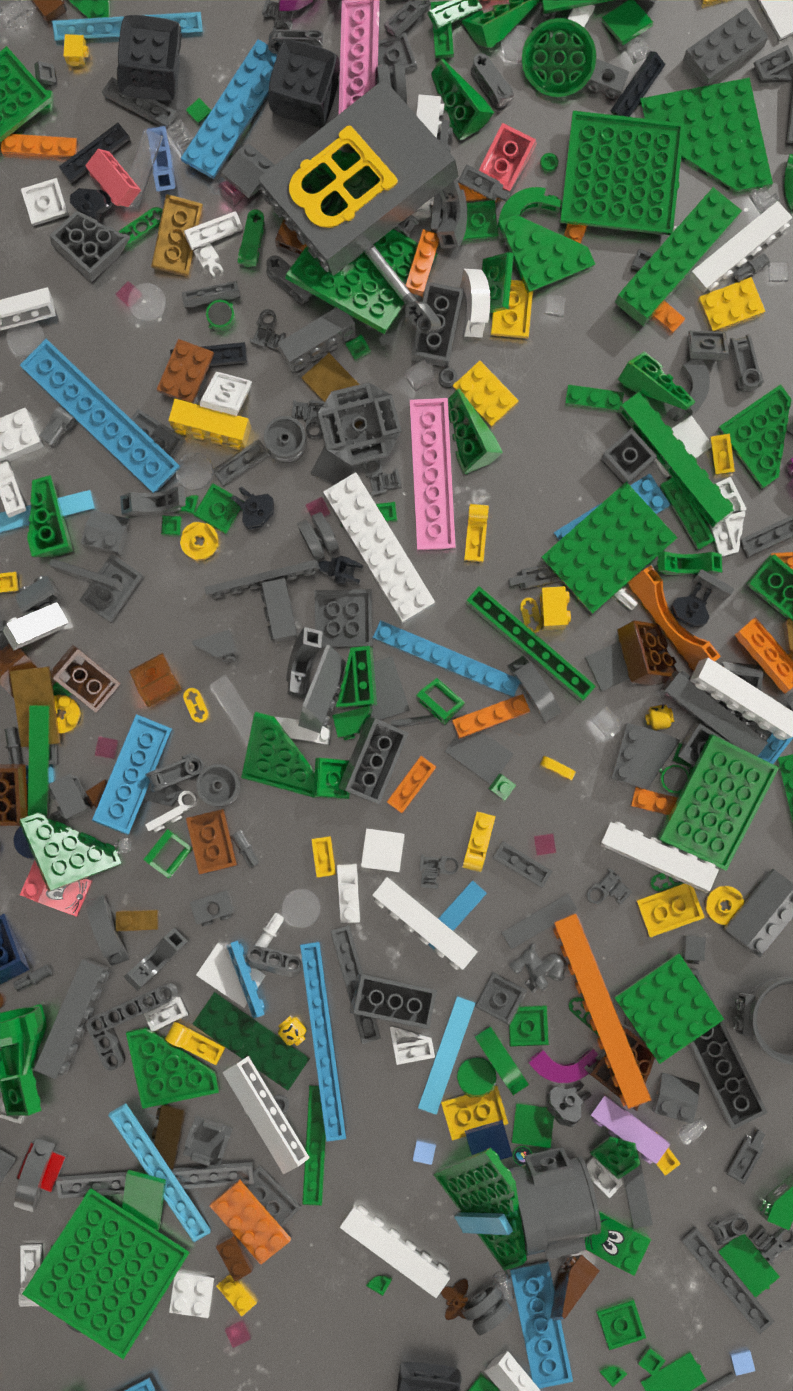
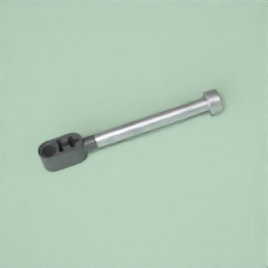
M374 245L365 250L366 255L406 304L405 313L417 330L421 333H437L441 328V322L429 305L416 300Z

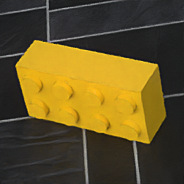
M174 399L168 420L175 433L181 435L186 433L192 434L194 438L204 440V438L211 439L212 443L222 445V443L229 444L230 448L236 450L246 448L251 431L249 418L219 412L178 399Z

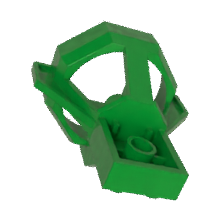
M41 1004L0 1012V1089L6 1115L29 1116L42 1111L40 1097L36 1089V1079L32 1072L35 1068L34 1060L47 1027Z

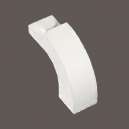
M464 269L460 287L464 289L466 295L467 311L462 334L465 337H483L485 322L488 323L490 313L488 281L482 270Z
M275 717L291 739L325 745L330 744L331 725L323 727L321 733H317L298 726L299 719Z

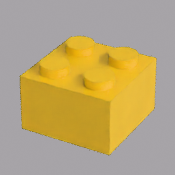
M565 586L542 588L539 593L542 631L565 630L569 622H571L570 610L567 611L570 601L569 591L565 590Z

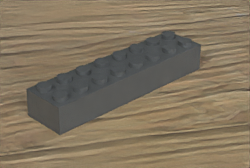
M690 969L714 1003L698 969ZM723 1021L688 1044L730 1129L734 1130L768 1113Z

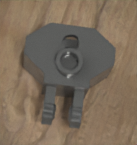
M582 1082L569 1089L556 1086L546 1096L547 1110L560 1125L573 1127L581 1119V1106L592 1096L590 1092H586L581 1098L576 1094V1092L583 1088L584 1084Z

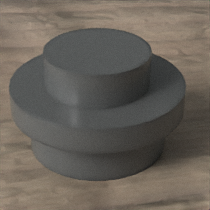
M452 368L442 369L439 373V382L445 387H451L457 382L456 371Z

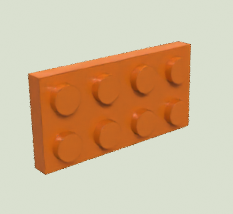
M756 617L753 618L735 634V637L747 649L751 657L759 663L764 672L771 677L776 686L786 694L793 688V660Z
M238 1180L209 1205L260 1265L291 1240L290 1236L241 1180Z

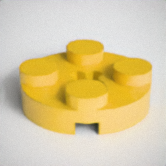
M193 522L184 528L180 545L188 557L196 561L206 560L213 556L218 549L219 538L211 525ZM198 536L205 539L201 546L199 544L195 545V538Z
M64 695L54 696L56 714L59 709L66 711L64 719L57 718L59 733H67L78 725L81 710L74 699Z
M719 886L708 894L705 910L714 922L727 925L744 904L743 896L733 887ZM728 900L730 908L723 911L720 903Z

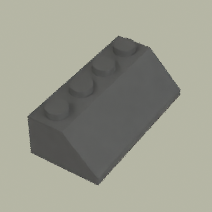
M326 645L303 703L298 725L317 733H321L322 728L328 725L330 716H327L328 712H333L336 703L333 699L335 696H339L341 691V685L339 684L340 681H343L345 675L346 661L330 645Z
M772 869L724 929L748 951L761 957L793 918V883Z

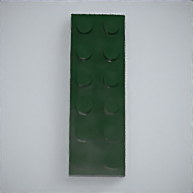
M217 992L212 994L193 1022L195 1027L241 1059L249 1056L258 1071L287 1091H289L310 1060V1057L293 1045H286L279 1035Z

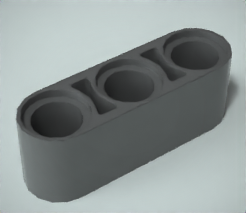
M252 946L247 951L246 962L249 963L251 968L287 977H296L302 968V960L296 955L260 946ZM253 953L258 954L260 959L253 960L250 955ZM275 958L279 964L272 965L269 959ZM294 963L298 968L292 970L288 967V964Z

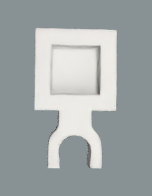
M210 243L193 251L203 269L209 266V271L213 278L216 277L213 272L215 268H218L221 273L224 272L221 265L216 263L219 260V256Z

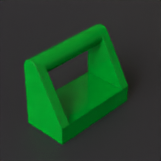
M438 678L421 689L416 695L417 701L443 725H446L465 705V702ZM435 687L456 704L448 712L428 696Z
M167 829L143 860L170 879L193 848L170 829ZM173 838L183 845L184 849L165 871L154 861Z

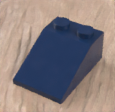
M5 914L0 915V985L30 970L24 952Z

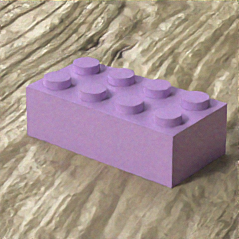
M604 1095L591 1114L594 1117L592 1121L601 1128L604 1125L610 1129L608 1133L611 1136L636 1143L637 1150L642 1153L641 1158L650 1165L652 1162L657 1164L670 1146L667 1140L606 1095Z

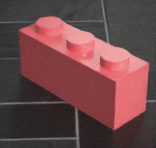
M97 149L85 165L90 171V176L100 183V188L109 194L110 200L116 206L129 207L141 191L109 151Z

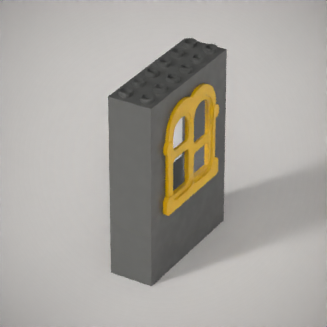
M383 79L261 175L258 181L261 185L259 189L267 204H272L275 213L279 218L283 217L285 219V224L290 231L297 233L298 240L302 245L306 244L308 246V251L312 257L320 260V265L324 271H330L334 276L457 179L459 175L455 158ZM345 144H350L361 158L348 170L343 171L331 156ZM321 163L327 164L336 175V179L316 194L306 193L301 184L303 178ZM369 166L380 178V182L359 199H354L344 188L343 183L363 167ZM333 191H337L348 203V207L336 216H327L321 210V203L326 196Z

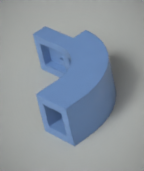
M166 126L147 128L156 191L175 189V175Z

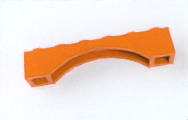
M652 565L628 582L632 592L639 597L642 605L652 614L654 621L661 626L666 637L674 643L677 651L683 655L692 670L695 671L700 660L710 658L716 661L721 657L709 641L691 634L674 618L665 600L663 580Z

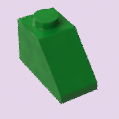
M372 706L332 715L337 737L347 741L354 739L356 734H360L367 717H370L373 711Z

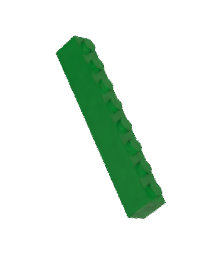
M638 392L624 402L618 410L619 413L657 456L656 459L711 527L714 528L729 517L734 511L731 501L724 498L719 486L711 482L706 470L699 467L696 458L686 451L684 443L680 439L677 440L673 435L672 428L669 425H665L657 410L652 409L647 397L642 396Z
M480 586L466 600V604L581 703L596 687Z

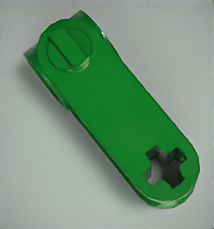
M258 209L251 210L247 215L243 239L239 248L238 264H243L245 267H257L265 222L263 212Z

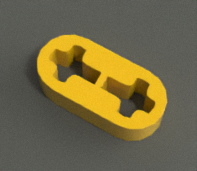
M525 598L520 604L523 624L528 627L531 622L530 617H533L534 623H538L535 628L536 630H533L532 627L528 628L536 634L542 627L538 605L533 598ZM526 602H529L530 605H534V607L531 608L532 614L530 615L528 609L523 608V606L526 605Z
M188 688L183 695L185 704L191 718L197 723H203L208 719L209 713L202 695L197 689ZM190 692L197 694L195 697L197 704H193L191 699H187L190 696ZM195 707H199L200 711H205L202 719L195 717L197 714Z
M543 756L539 764L571 781L576 773L571 768L546 756Z

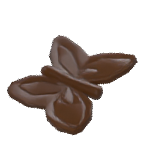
M467 1279L459 1280L453 1288L444 1287L440 1292L443 1298L448 1300L446 1302V1305L449 1306L445 1313L446 1320H452L458 1316L466 1319L461 1310L466 1304L463 1302H468V1298L464 1297L469 1287Z

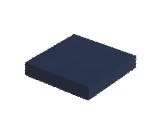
M503 1120L465 1131L471 1155L491 1148L498 1154L499 1160L513 1156Z

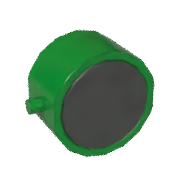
M216 300L209 304L206 310L209 329L213 328L215 331L223 332L232 328L236 318L232 307L233 303L229 304L225 300Z
M670 765L663 770H659L661 773L659 783L665 792L677 794L682 791L690 775L683 766Z

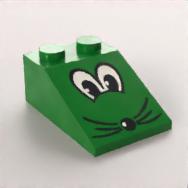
M793 1173L766 1196V1199L761 1201L759 1206L760 1215L766 1221L790 1230L793 1222Z
M599 1211L601 1233L584 1238L586 1250L635 1276L651 1238L649 1235Z

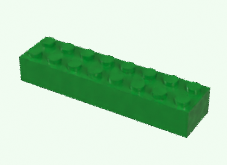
M712 187L622 289L614 303L644 326L734 224L742 210Z

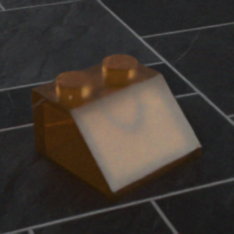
M163 653L129 671L137 691L147 707L157 704L166 697L181 690V686Z

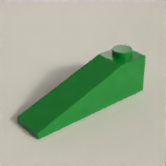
M509 0V4H497L493 6L491 11L483 13V10L464 18L462 24L477 45L492 48L497 42L503 40L540 0Z
M440 59L431 75L438 94L442 96L444 111H447L450 119V127L453 128V132L458 139L463 140L485 127L494 111L471 85L444 59Z
M645 351L630 360L617 379L624 387L634 392H639L642 395L684 410L689 409L696 402L683 387L675 385L672 381L674 378L670 374L666 375L661 370L663 366Z
M457 389L448 398L449 420L453 423L455 434H452L453 441H456L458 451H455L456 458L463 473L467 474L491 464L503 452L494 434L462 391Z
M49 475L32 480L31 511L29 515V532L27 534L31 556L57 557L73 552L52 476Z

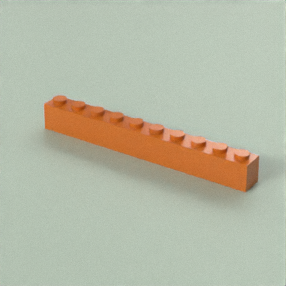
M577 914L554 922L556 928H553L556 938H561L563 946H560L564 957L568 956L571 963L568 964L569 971L572 976H576L578 981L575 983L576 989L579 994L582 993L585 1000L582 1001L586 1013L590 1011L592 1019L589 1020L593 1031L597 1030L600 1038H597L600 1049H605L607 1054L604 1057L608 1069L612 1068L615 1074L612 1076L615 1087H620L622 1094L619 1097L623 1106L627 1105L628 1109L652 1101Z

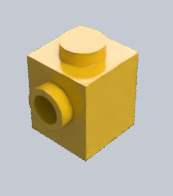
M65 34L63 56L67 64L71 66L85 65V58L89 56V48L86 46L84 35Z

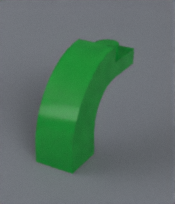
M530 187L520 190L506 201L501 210L498 223L514 215L521 217L525 211L533 208L559 213L562 200L554 195L545 196L546 188Z
M666 551L658 552V571L663 572L665 575L689 576L696 575L700 570H704L709 574L723 573L722 554L720 553L676 554Z
M491 1026L475 1036L480 1047L513 1096L529 1085Z

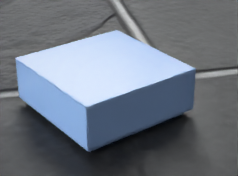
M416 1141L413 1161L432 1165L436 1144Z
M750 1350L730 1354L736 1376L755 1371Z

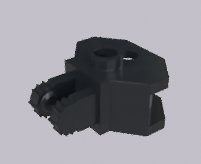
M78 188L70 195V204L77 211L97 220L98 223H100V217H103V213L112 207L111 197L103 190Z
M241 486L239 488L240 493L248 499L244 503L234 495L231 499L243 512V525L248 530L260 529L274 515V499L269 494L255 496Z
M346 556L332 558L331 561L319 562V571L334 579V583L345 585V583L354 585L360 583V580L355 579L353 576L354 569H363V565L359 562L351 560V558Z
M699 582L692 593L687 597L676 598L670 606L674 618L690 628L703 627L710 618L706 609V601L712 590L708 588L703 598H698L696 594L702 586Z

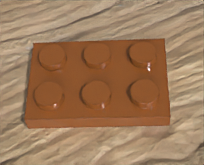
M178 339L157 387V392L178 400L194 403L214 352Z
M224 809L186 818L199 875L237 865Z

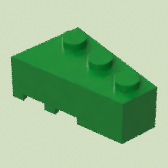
M372 647L350 648L345 675L336 704L338 709L377 706Z

